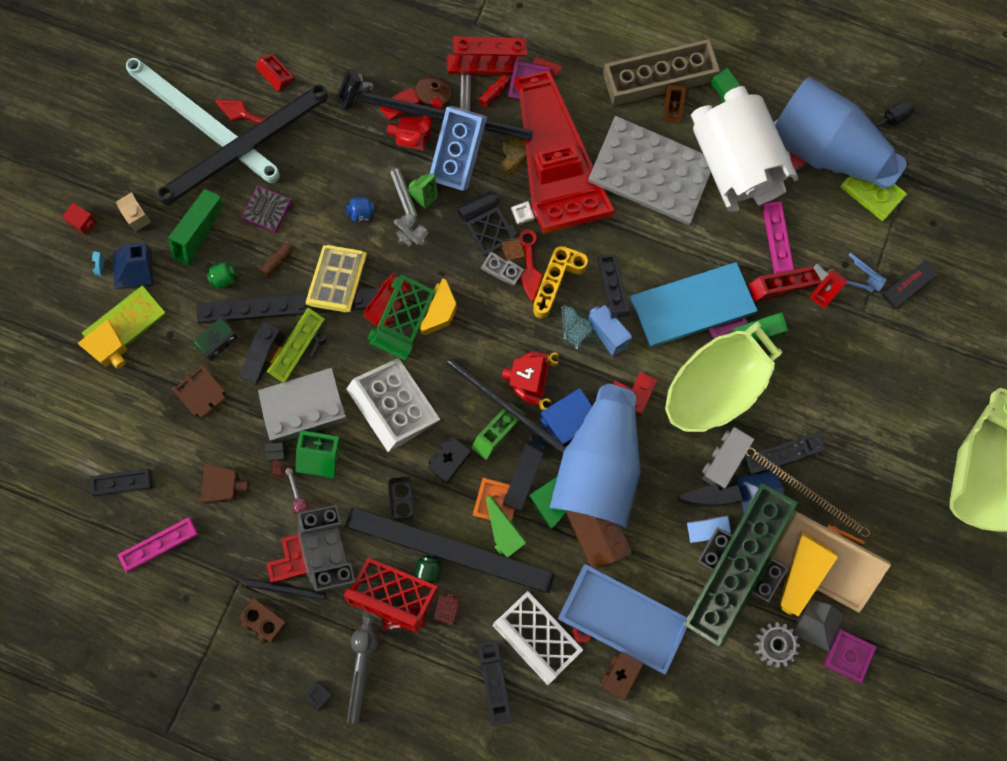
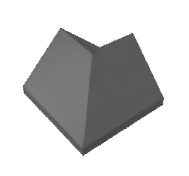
M810 598L800 613L792 634L829 652L844 614L832 605Z

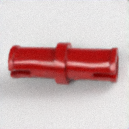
M502 75L494 85L491 84L488 87V90L478 98L481 106L486 108L495 98L501 95V92L511 84L508 77Z

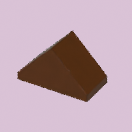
M668 85L664 98L663 121L681 123L686 86Z

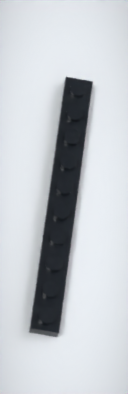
M380 288L357 290L351 311L366 309ZM345 291L334 292L332 302L342 304ZM330 292L319 293L318 300L328 301ZM308 294L200 303L197 304V322L199 324L215 323L220 317L223 321L227 322L303 315L307 308H310L317 314L341 311L306 305L305 302Z

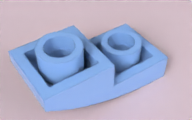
M728 516L708 518V520L687 523L690 543L710 540L717 527L731 533Z

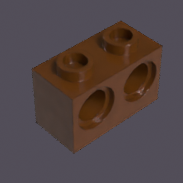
M255 598L251 600L238 617L243 621L241 625L249 631L255 630L258 633L257 637L264 643L268 641L274 643L288 624L283 618ZM256 610L259 613V618L252 622L250 614ZM272 622L275 629L271 634H268L266 632V625Z

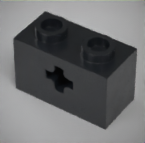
M454 437L450 440L446 439L440 447L442 449L438 455L434 454L428 462L429 471L446 484L450 482L471 455V450ZM446 456L449 458L450 456H452V462L448 461L447 463H445L444 457Z

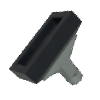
M348 69L337 96L344 110L351 109L357 99L358 92L372 91L373 83L363 82L362 74H357L355 69Z

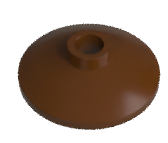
M424 77L416 85V95L426 105L432 106L431 101L436 96L441 98L443 105L451 98L452 91L449 84L439 77Z

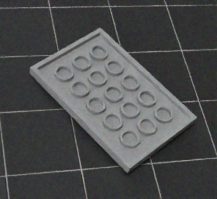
M615 116L587 182L689 225L711 171L703 153Z

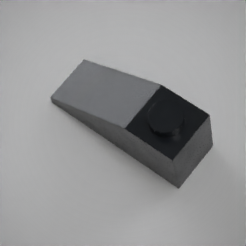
M266 322L262 323L253 338L240 373L241 378L255 385L258 384L270 361L285 339V335L280 329Z

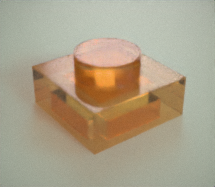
M520 237L501 243L506 261L525 256Z

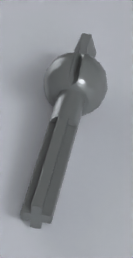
M371 616L362 617L363 624L361 629L356 630L350 640L351 647L354 652H357L347 723L359 724L369 654L375 652L379 644L377 634L372 631L371 624L374 618Z

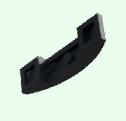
M816 432L785 444L757 451L756 453L765 457L766 461L762 465L761 463L764 458L760 460L761 456L757 458L758 454L754 456L755 452L744 457L750 474H755L772 469V463H774V466L777 465L779 467L820 453L826 449L820 433Z
M529 435L505 496L504 506L521 512L547 445L544 439Z
M497 640L477 643L491 724L493 726L512 722Z

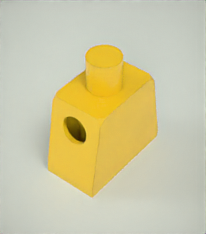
M108 320L78 342L83 349L105 367L112 363L116 369H119L126 363L121 355L127 351V348L115 327Z

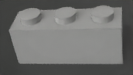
M735 427L731 431L727 430L721 439L724 441L722 446H717L711 455L714 457L711 464L707 462L702 470V473H704L702 479L711 485L717 483L719 490L726 488L744 458L746 450L754 441L753 438Z

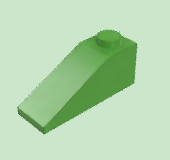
M433 173L423 175L418 180H413L408 188L410 197L425 210L438 198L436 176Z
M503 409L477 436L471 448L487 460L519 420Z
M491 494L486 497L494 540L497 544L495 548L500 555L505 554L508 558L526 544V539Z

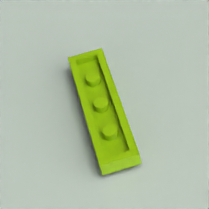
M307 308L267 373L285 383L321 326L324 318L310 308Z

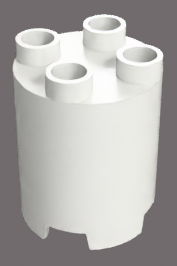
M744 86L736 87L727 92L724 96L726 102L715 108L707 105L698 108L691 114L695 124L693 127L694 134L726 208L730 212H738L739 206L737 202L753 198L758 206L768 203L786 193L783 182L785 179L792 177L794 182L798 180L797 173L763 98L760 95H748Z

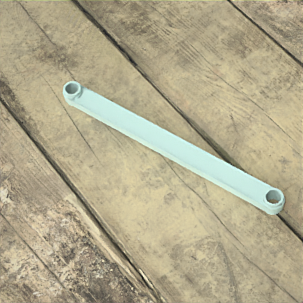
M130 58L126 62V69L132 77L223 147L238 137L140 60ZM253 149L238 159L269 183L278 181L280 175L278 168ZM271 171L274 172L273 175L267 176V174H268L269 172H271Z

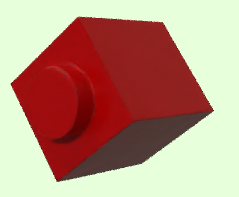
M74 203L71 204L62 216L68 225L84 235L94 228L97 221L89 212Z

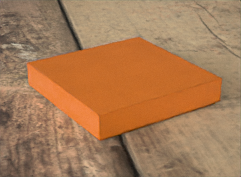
M483 478L473 516L490 520L486 497L491 494L512 521L515 509L503 505L510 485Z

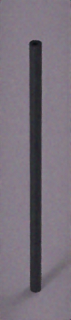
M452 358L448 360V366L561 454L564 453L566 447Z

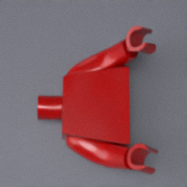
M436 96L431 101L433 108L442 109L443 101L439 96ZM425 116L419 118L402 117L398 125L388 124L387 135L396 136V144L399 146L424 150L432 136V121L434 118Z

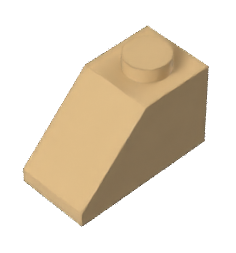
M132 192L116 201L119 210L135 232L151 223Z

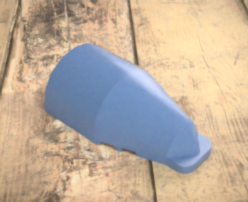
M808 77L800 85L775 124L785 149L815 168L832 170L833 173L837 174L839 172L848 174L850 177L872 182L883 189L891 188L906 168L905 158L895 152L893 146L857 104L811 77Z
M606 384L600 387L595 403L583 420L584 422L579 430L574 434L573 440L564 450L549 508L593 516L620 525L621 529H627L641 472L636 411L634 409L636 396L631 390L613 384Z

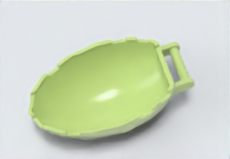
M759 322L754 323L746 331H736L715 338L699 348L680 368L669 387L665 406L671 424L685 432H704L713 427L727 424L748 410L756 402L764 389H766L774 371L775 363L773 361L782 354L781 349H777L761 329ZM753 332L771 352L769 356L751 336Z

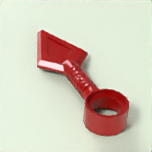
M219 99L215 101L231 121L245 118L258 124L264 120L247 112L244 101Z
M524 230L520 234V244L525 248L526 268L521 273L519 279L529 299L534 301L543 274L534 268L532 247L536 243V234L532 230ZM531 235L533 241L529 244L525 243L523 237Z

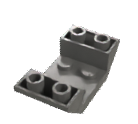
M337 505L298 513L299 541L307 575L315 592L355 583L351 563L346 561L338 528L341 525Z
M717 527L697 562L714 571L733 534ZM772 557L753 594L769 603L789 567Z

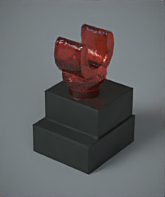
M284 443L265 444L267 460L273 462V475L283 476L281 461L286 460V445Z

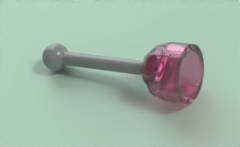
M287 468L285 472L289 475L295 500L292 503L293 513L298 514L299 512L309 510L307 502L299 498L292 475L293 469Z

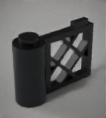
M491 191L457 207L462 221L466 224L482 256L516 240L515 236L517 235L513 225H508L497 203L500 201L497 194ZM497 213L500 218L499 225L489 223V217ZM477 222L484 224L482 234L474 232L471 225ZM486 226L497 228L495 238L484 235ZM499 229L507 231L510 238L504 241L497 239ZM483 238L493 241L491 248L484 250L481 244Z

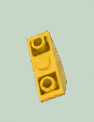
M443 278L440 284H436L433 301L431 300L427 309V315L420 324L422 335H428L450 326L456 312V302L447 281Z

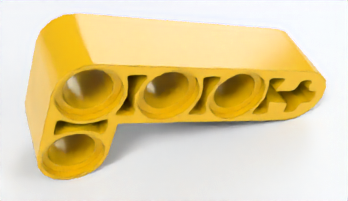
M562 246L554 250L534 302L533 312L536 317L543 319L549 315L565 271L577 275L585 272L588 262L586 255ZM563 255L566 257V259L559 260L557 259V256ZM581 261L583 266L578 267L574 262ZM556 271L560 275L558 277H553L550 275V273ZM550 288L553 290V293L546 294L543 290ZM543 300L546 301L545 308H543V310H539V308L542 306Z

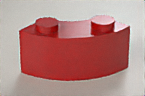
M394 273L381 285L375 297L366 307L364 317L376 326H378L394 288L391 286L397 276ZM403 281L401 290L405 294L409 292L411 286ZM410 295L404 297L406 302L409 299ZM401 298L395 300L393 303L395 312L398 311V309L402 305ZM388 317L384 326L386 324L389 326L394 321V317Z

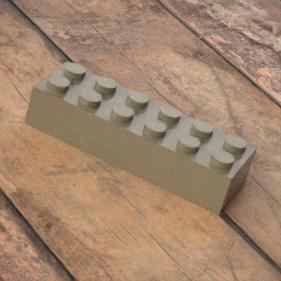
M707 39L607 63L604 65L603 77L612 106L665 94L668 85L691 88L711 83L712 78L720 70L710 40Z

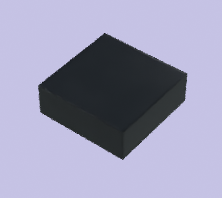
M320 681L304 695L317 710L333 696Z

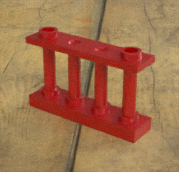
M453 36L454 54H447L448 74L513 75L515 61H519L518 57H527L526 38Z

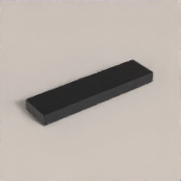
M616 254L598 256L597 263L611 319L630 316V309Z

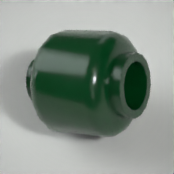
M423 555L416 562L414 575L431 584L440 580L442 564L438 561L437 557Z

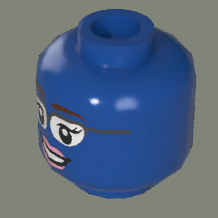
M367 197L352 198L349 205H346V214L354 222L369 221L371 216H374L373 202Z

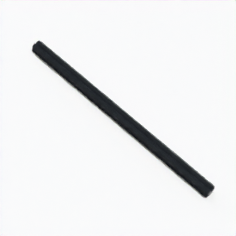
M362 91L357 94V101L444 120L446 110ZM486 120L484 127L486 131L521 139L532 140L533 130Z

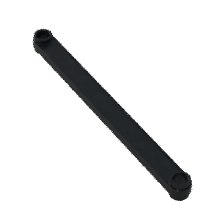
M321 84L314 85L311 89L171 182L160 187L157 191L158 199L165 205L173 204L176 200L320 104L325 103L328 98L327 89ZM319 92H322V93H323L322 95H319V96L316 95V94L319 93ZM170 193L168 197L163 198L165 194Z

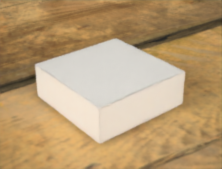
M528 201L511 207L517 226L535 220Z

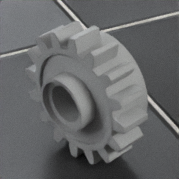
M775 622L773 627L770 623L766 624L767 630L764 628L759 629L762 634L755 635L759 642L754 643V645L759 646L755 653L762 654L761 661L767 659V665L771 666L774 662L775 667H780V662L783 666H788L787 661H795L793 655L799 654L796 651V647H800V644L796 643L798 636H793V629L787 630V624H782L780 627L779 622ZM775 639H778L781 643V648L778 651L773 647Z

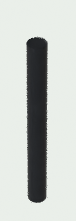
M247 579L246 587L319 600H325L326 592L321 591L315 592V590Z

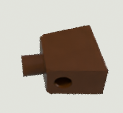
M204 464L200 502L204 504L232 502L237 500V492H248L249 481L239 480V473L236 471Z

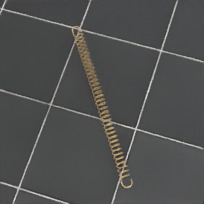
M754 450V451H755L754 456H755L756 454H758L757 458H758L759 456H761L760 460H761L762 458H764L763 462L761 463V465H762V464L764 463V461H766V460H765V457H762V455H759V453H756V450ZM779 467L778 473H779L780 471H782V474L785 473V476L783 477V479L788 475V478H787L786 481H785V482H787V480L790 478V477H789V474H786V472H783V470H780V467ZM813 492L809 499H811L814 494H816L815 498L819 496L818 500L822 497H820V495H817V493ZM831 504V507L829 508L828 512L832 507H834L831 514L834 512L835 509H837V512L840 511V514L843 513V516H845L844 512H841V510H838V508H835V506H832ZM855 521V524L852 527V529L855 527L856 524H858V527L861 526V529L858 531V533H860L862 528L865 527H862V525H859V523H856Z

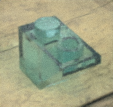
M564 304L561 307L563 338L578 350L592 334L593 327L586 318L582 319L579 317L574 308L571 306L567 307Z

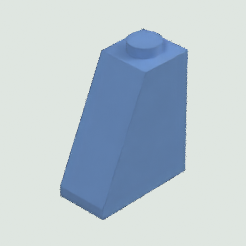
M605 305L601 308L597 306L589 312L588 321L611 356L613 357L628 348L632 336L617 318L611 319L609 309Z

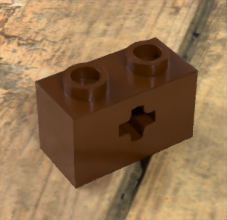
M619 652L618 655L614 654L610 662L612 668L609 673H604L600 683L603 684L601 687L603 690L621 700H625L643 663L623 652ZM624 670L623 675L625 678L617 680L616 671Z

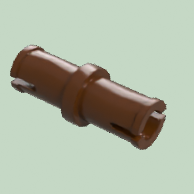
M284 242L275 254L272 253L269 256L270 259L259 271L268 278L278 266L283 264L282 261L293 252V249Z

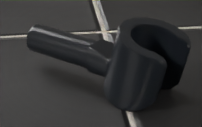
M320 331L315 333V344L309 354L311 358L314 357L318 347L326 343V334L322 339H318Z

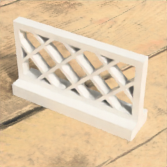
M528 591L492 625L547 685L583 651L576 641ZM526 598L532 602L533 611H522V602ZM510 613L519 614V625H512L505 618ZM522 614H533V625H522ZM536 614L546 617V626L536 625ZM521 628H532V640L524 639L521 636ZM536 629H546V640H535ZM550 629H557L560 632V641L549 640ZM535 643H546V655L538 654L535 651ZM549 643L560 644V655H549ZM563 644H571L577 651L572 656L563 655ZM549 658H560V668L556 672L549 666ZM563 658H568V660L563 664Z

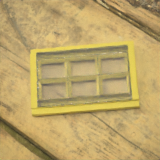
M323 245L305 302L306 305L350 312L367 253L360 250Z

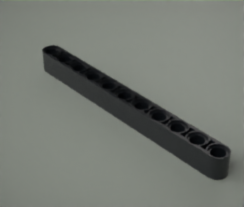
M351 508L344 526L354 531L548 594L555 574L356 508Z

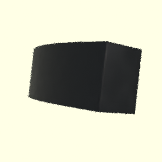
M716 483L681 494L677 497L678 502L694 506L719 507L740 503L743 498L738 485L719 491Z

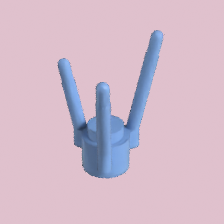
M849 253V256L855 261L854 264L866 272L869 277L866 280L868 286L847 281L846 284L866 289L871 293L873 290L880 291L886 282V278L873 271L855 255Z

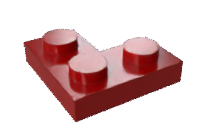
M640 372L633 388L614 381L613 385L629 389L635 394L636 404L634 409L637 414L642 415L657 379Z
M298 534L281 539L286 558L266 563L271 583L307 574Z

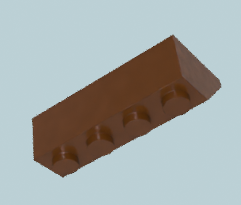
M565 510L590 567L596 568L613 563L632 554L620 525L593 516Z

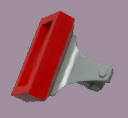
M816 264L814 269L821 282L810 294L809 298L825 308L848 280L834 269L826 271L820 264Z

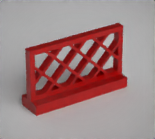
M367 558L355 583H353L350 590H346L344 598L350 605L418 633L421 628L420 623L438 590V586ZM370 565L378 567L379 573L368 576L367 570ZM389 573L395 574L396 580L385 584L383 576ZM381 577L383 585L372 589L370 580ZM407 580L412 581L414 587L403 591L400 583ZM368 583L370 590L362 593L357 591L360 584ZM398 584L400 592L389 596L387 588ZM425 587L431 589L428 596L420 598L418 590ZM385 589L387 597L380 600L375 599L374 593ZM416 591L418 600L407 603L404 595ZM402 596L404 605L399 607L392 606L391 600ZM420 604L421 610L418 616L411 614L409 607Z

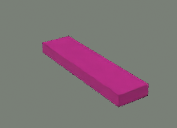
M782 201L763 203L762 208L774 274L794 270Z
M188 517L117 555L125 572L128 573L193 539L199 533L192 519Z

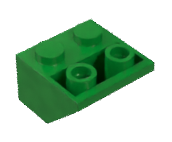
M300 430L296 448L295 472L334 479L342 442L338 436Z

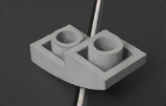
M493 252L489 253L481 266L482 270L511 285L516 284L524 270L510 260L506 261Z

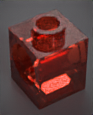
M447 593L444 596L439 595L433 620L454 625L459 606V600H456L455 595Z

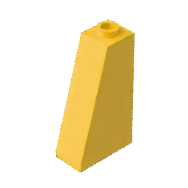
M802 531L799 533L780 597L781 609L789 615L795 614L796 616L800 615L838 558L835 551Z

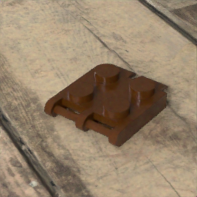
M200 364V368L190 376L187 375L184 381L176 387L173 386L171 389L195 417L199 415L204 419L213 412L210 405L213 404L217 408L227 399L224 396L225 390L207 369ZM203 371L199 376L192 380L193 377H195L198 373ZM189 382V384L186 385L182 390L178 391L182 386Z

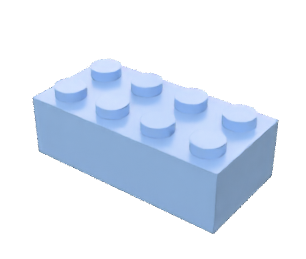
M454 106L446 108L430 174L433 173L436 176V183L462 191L468 189L487 116Z

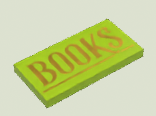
M141 286L83 331L82 334L86 337L108 320L115 327L126 347L167 314L148 291Z

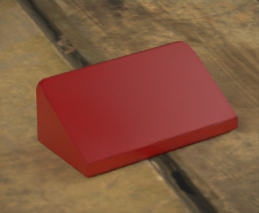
M273 54L258 59L256 69L277 91L282 90L295 80V77Z

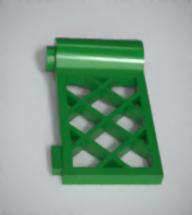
M400 275V277H395L391 286L394 288L377 328L370 331L368 340H370V345L405 360L411 352L412 342L435 291L404 275ZM403 281L410 284L412 291L405 294L402 293L401 285ZM421 290L428 292L426 300L419 302L416 292ZM413 294L416 304L407 307L404 297ZM401 298L404 309L395 312L393 303ZM418 306L420 314L417 318L412 319L409 309ZM406 311L409 321L399 324L396 314ZM393 316L397 326L388 328L384 326V323L388 317ZM410 324L412 328L409 337L403 335L401 329L402 326Z

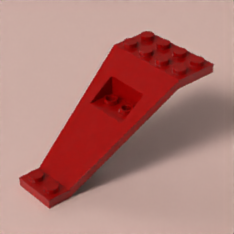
M547 70L514 78V85L520 95L523 128L533 130L532 140H524L532 210L543 234L614 216V208L604 189L587 182L593 165L550 71Z

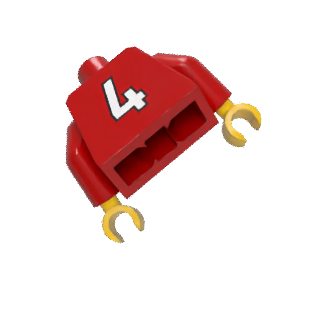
M531 351L521 356L520 359H515L512 369L504 368L502 378L510 380V386L514 388V392L522 400L535 406L539 405L540 409L544 411L547 408L543 406V402L545 401L550 404L551 401L547 398L541 400L540 397L544 396L549 365L556 366L559 363L551 358H558L559 355L552 353L549 356L547 353Z

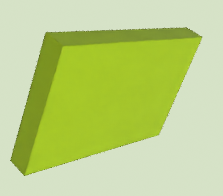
M850 176L840 186L881 221H884L907 195L896 184L889 189H883L872 182Z

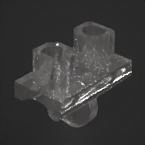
M410 213L405 214L401 219L396 218L394 221L404 232L402 233L400 230L396 232V235L399 237L397 243L399 245L406 243L410 246L412 244L409 240L410 238L415 244L422 246L425 243L423 239L429 231L422 225H419L414 231L411 225L416 219Z

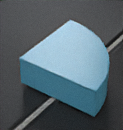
M94 252L92 261H95V269H93L95 275L102 276L106 258L100 252Z

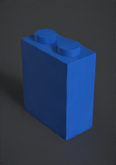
M579 388L542 411L541 419L539 420L545 429L548 428L550 430L551 436L565 446L573 440L574 434L583 424V420L592 408V405Z

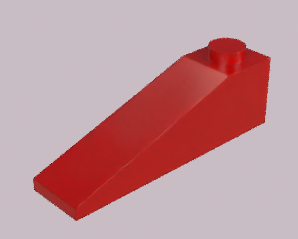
M814 266L759 276L748 287L753 301L759 302L817 286L821 280Z

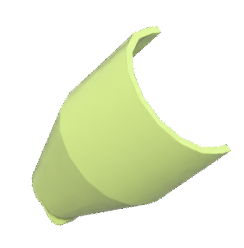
M998 388L991 394L989 405L985 408L958 450L950 497V509L957 518L971 526L997 532L1007 531V390L1003 388Z

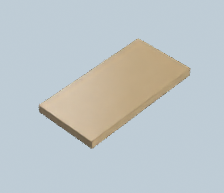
M797 512L773 558L789 567L801 531L837 553L838 558L816 590L860 613L891 566L890 562Z

